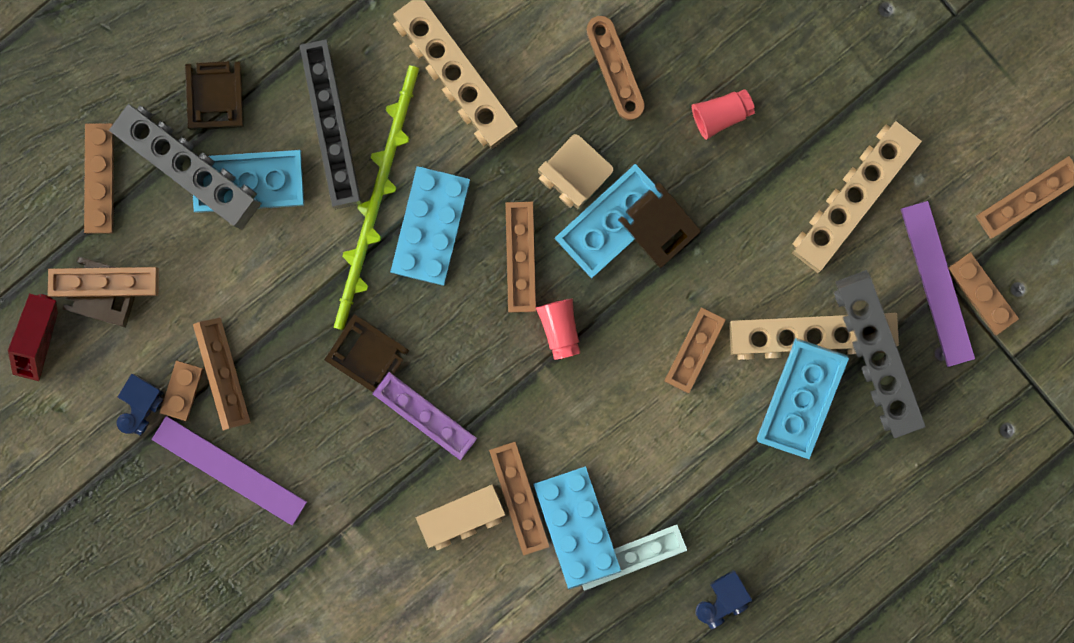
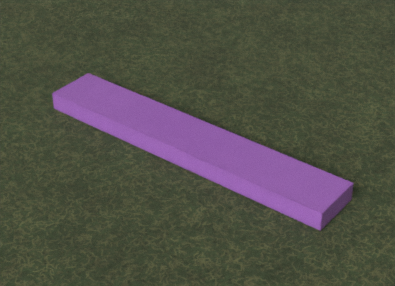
M926 201L902 208L901 213L946 365L949 367L974 360V353L929 202Z
M168 416L165 417L152 438L159 445L292 526L307 504V501Z

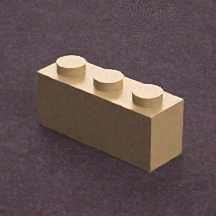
M492 484L416 517V520L428 548L435 546L437 551L451 545V538L460 535L461 539H465L476 534L475 528L486 524L488 529L502 523L501 517L506 514Z

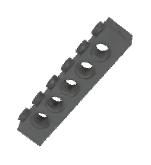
M327 39L301 44L300 50L332 207L337 210L361 205L362 202L330 45Z
M128 104L109 131L230 224L243 230L262 204L255 199L257 193L245 184L240 187L234 183L236 177L224 168L219 171L213 167L215 161L203 152L198 155L192 151L194 145L182 136L179 140L171 135L174 130L164 122L160 121L157 124L150 118L153 114L141 105L135 108ZM149 127V135L142 139V131ZM166 143H170L169 152L163 155V146ZM190 158V168L186 171H183L182 166L184 161ZM211 174V184L207 187H204V178L207 175ZM232 190V200L225 203L224 196L226 192Z
M865 270L836 281L838 290L833 293L839 308L844 306L847 312V316H844L843 320L848 333L854 331L857 340L853 341L852 344L857 357L863 356L866 365L861 368L866 381H872L875 390L871 391L875 406H881L884 415L879 417L885 432L890 430L893 437L897 438L926 427L868 271ZM859 300L866 301V306L862 310H853L855 302ZM866 326H875V331L871 335L866 336L862 334ZM876 351L885 352L880 360H872V354ZM888 375L894 377L890 384H880L883 377ZM896 400L903 401L900 408L890 409L892 402Z

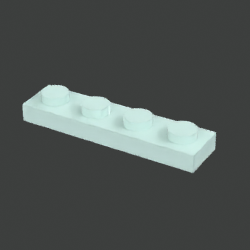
M674 525L615 548L614 552L621 572L582 585L584 591L687 551L678 526Z

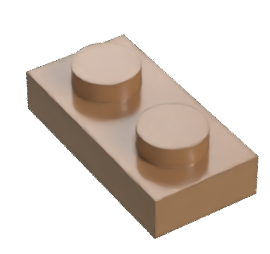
M180 361L175 362L161 407V414L188 421L204 370L203 368Z

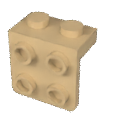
M575 134L569 138L548 162L545 161L539 167L538 173L541 176L538 179L550 190L554 187L561 193L559 198L569 208L574 205L579 210L613 173V167L579 135Z

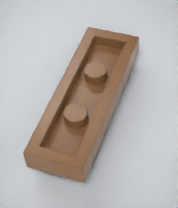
M971 252L948 267L953 279L994 335H998L1019 320Z
M702 307L700 308L664 382L688 394L690 393L726 319Z

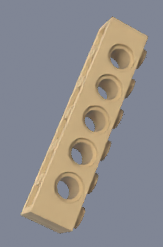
M412 0L393 14L396 20L393 25L402 37L407 35L412 41L409 47L418 59L423 56L429 64L425 67L434 81L439 78L445 87L441 89L450 102L455 100L461 109L458 113L466 124L472 122L477 129L474 135L483 147L488 144L493 149L518 130L515 122L424 0ZM419 24H424L428 26L429 31L425 36H417L414 34V28ZM434 46H441L445 49V53L441 58H433L430 55V50ZM450 68H458L461 71V76L457 80H449L446 77V72ZM468 89L476 91L478 94L476 100L473 102L464 101L462 99L464 91ZM484 111L491 112L494 116L493 121L489 124L480 123L478 120L480 113Z
M897 121L891 126L885 124L876 136L880 141L874 148L870 145L860 156V159L863 161L857 170L852 167L843 178L846 184L841 191L835 189L826 200L830 205L824 212L818 210L809 222L813 225L809 232L805 234L802 231L792 245L796 248L792 254L817 273L824 268L922 142ZM883 146H889L894 150L895 155L893 159L889 160L882 156L881 149ZM872 167L877 171L878 178L876 181H870L865 177L864 172L866 168ZM849 189H857L860 192V202L854 203L849 200ZM839 210L844 214L843 224H835L831 220L832 211ZM816 232H823L827 235L828 242L825 246H819L815 243L814 234Z
M884 313L897 347L899 346L897 313ZM847 315L729 322L731 355H737L738 360L754 359V354H765V359L782 358L781 353L791 351L795 338L808 342L807 332L810 329H815L820 333L821 339L816 345L837 352L836 350H847L848 355L856 354L852 342L857 339L854 331L848 333L843 317ZM866 326L873 328V330L875 331V326ZM837 328H843L847 331L848 339L845 343L836 341L834 333ZM782 331H789L793 335V342L790 346H785L779 341V335ZM754 332L764 334L766 343L763 347L753 345L751 337ZM876 351L875 353H885V352H884V351Z

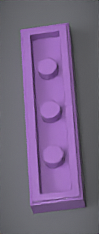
M388 372L373 392L374 396L459 460L464 457L477 439L390 372Z

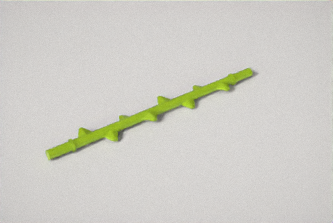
M409 65L402 91L399 92L401 94L399 102L386 107V112L393 118L385 150L372 153L371 159L379 166V171L370 201L364 202L357 207L365 216L356 249L343 252L342 257L351 265L342 299L340 298L339 300L341 303L333 327L339 330L345 329L351 305L354 304L352 302L354 294L367 291L368 285L359 276L368 245L381 240V236L373 228L382 197L396 191V186L388 179L397 146L409 143L410 138L402 131L410 99L413 98L412 93L419 72V68Z

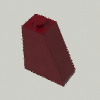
M29 293L8 348L13 375L40 381L58 315L56 300L47 295L39 294L37 296Z

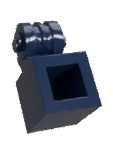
M131 374L117 396L130 405L131 413H124L118 417V429L125 434L135 433L142 436L149 425V422L146 421L147 417L152 411L156 413L164 401L161 397L164 391L137 374Z
M732 570L710 583L711 588L716 594V602L713 605L708 601L700 602L696 607L695 613L701 622L707 623L710 629H713L725 622L723 616L731 612L737 615L749 608L747 603L752 601L736 572Z

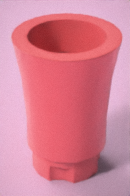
M744 89L737 93L732 92L719 98L692 104V113L701 135L707 140L718 132L755 114V107L747 90Z
M573 298L536 307L547 336L549 348L552 349L554 360L580 354L577 344L579 339L574 319Z

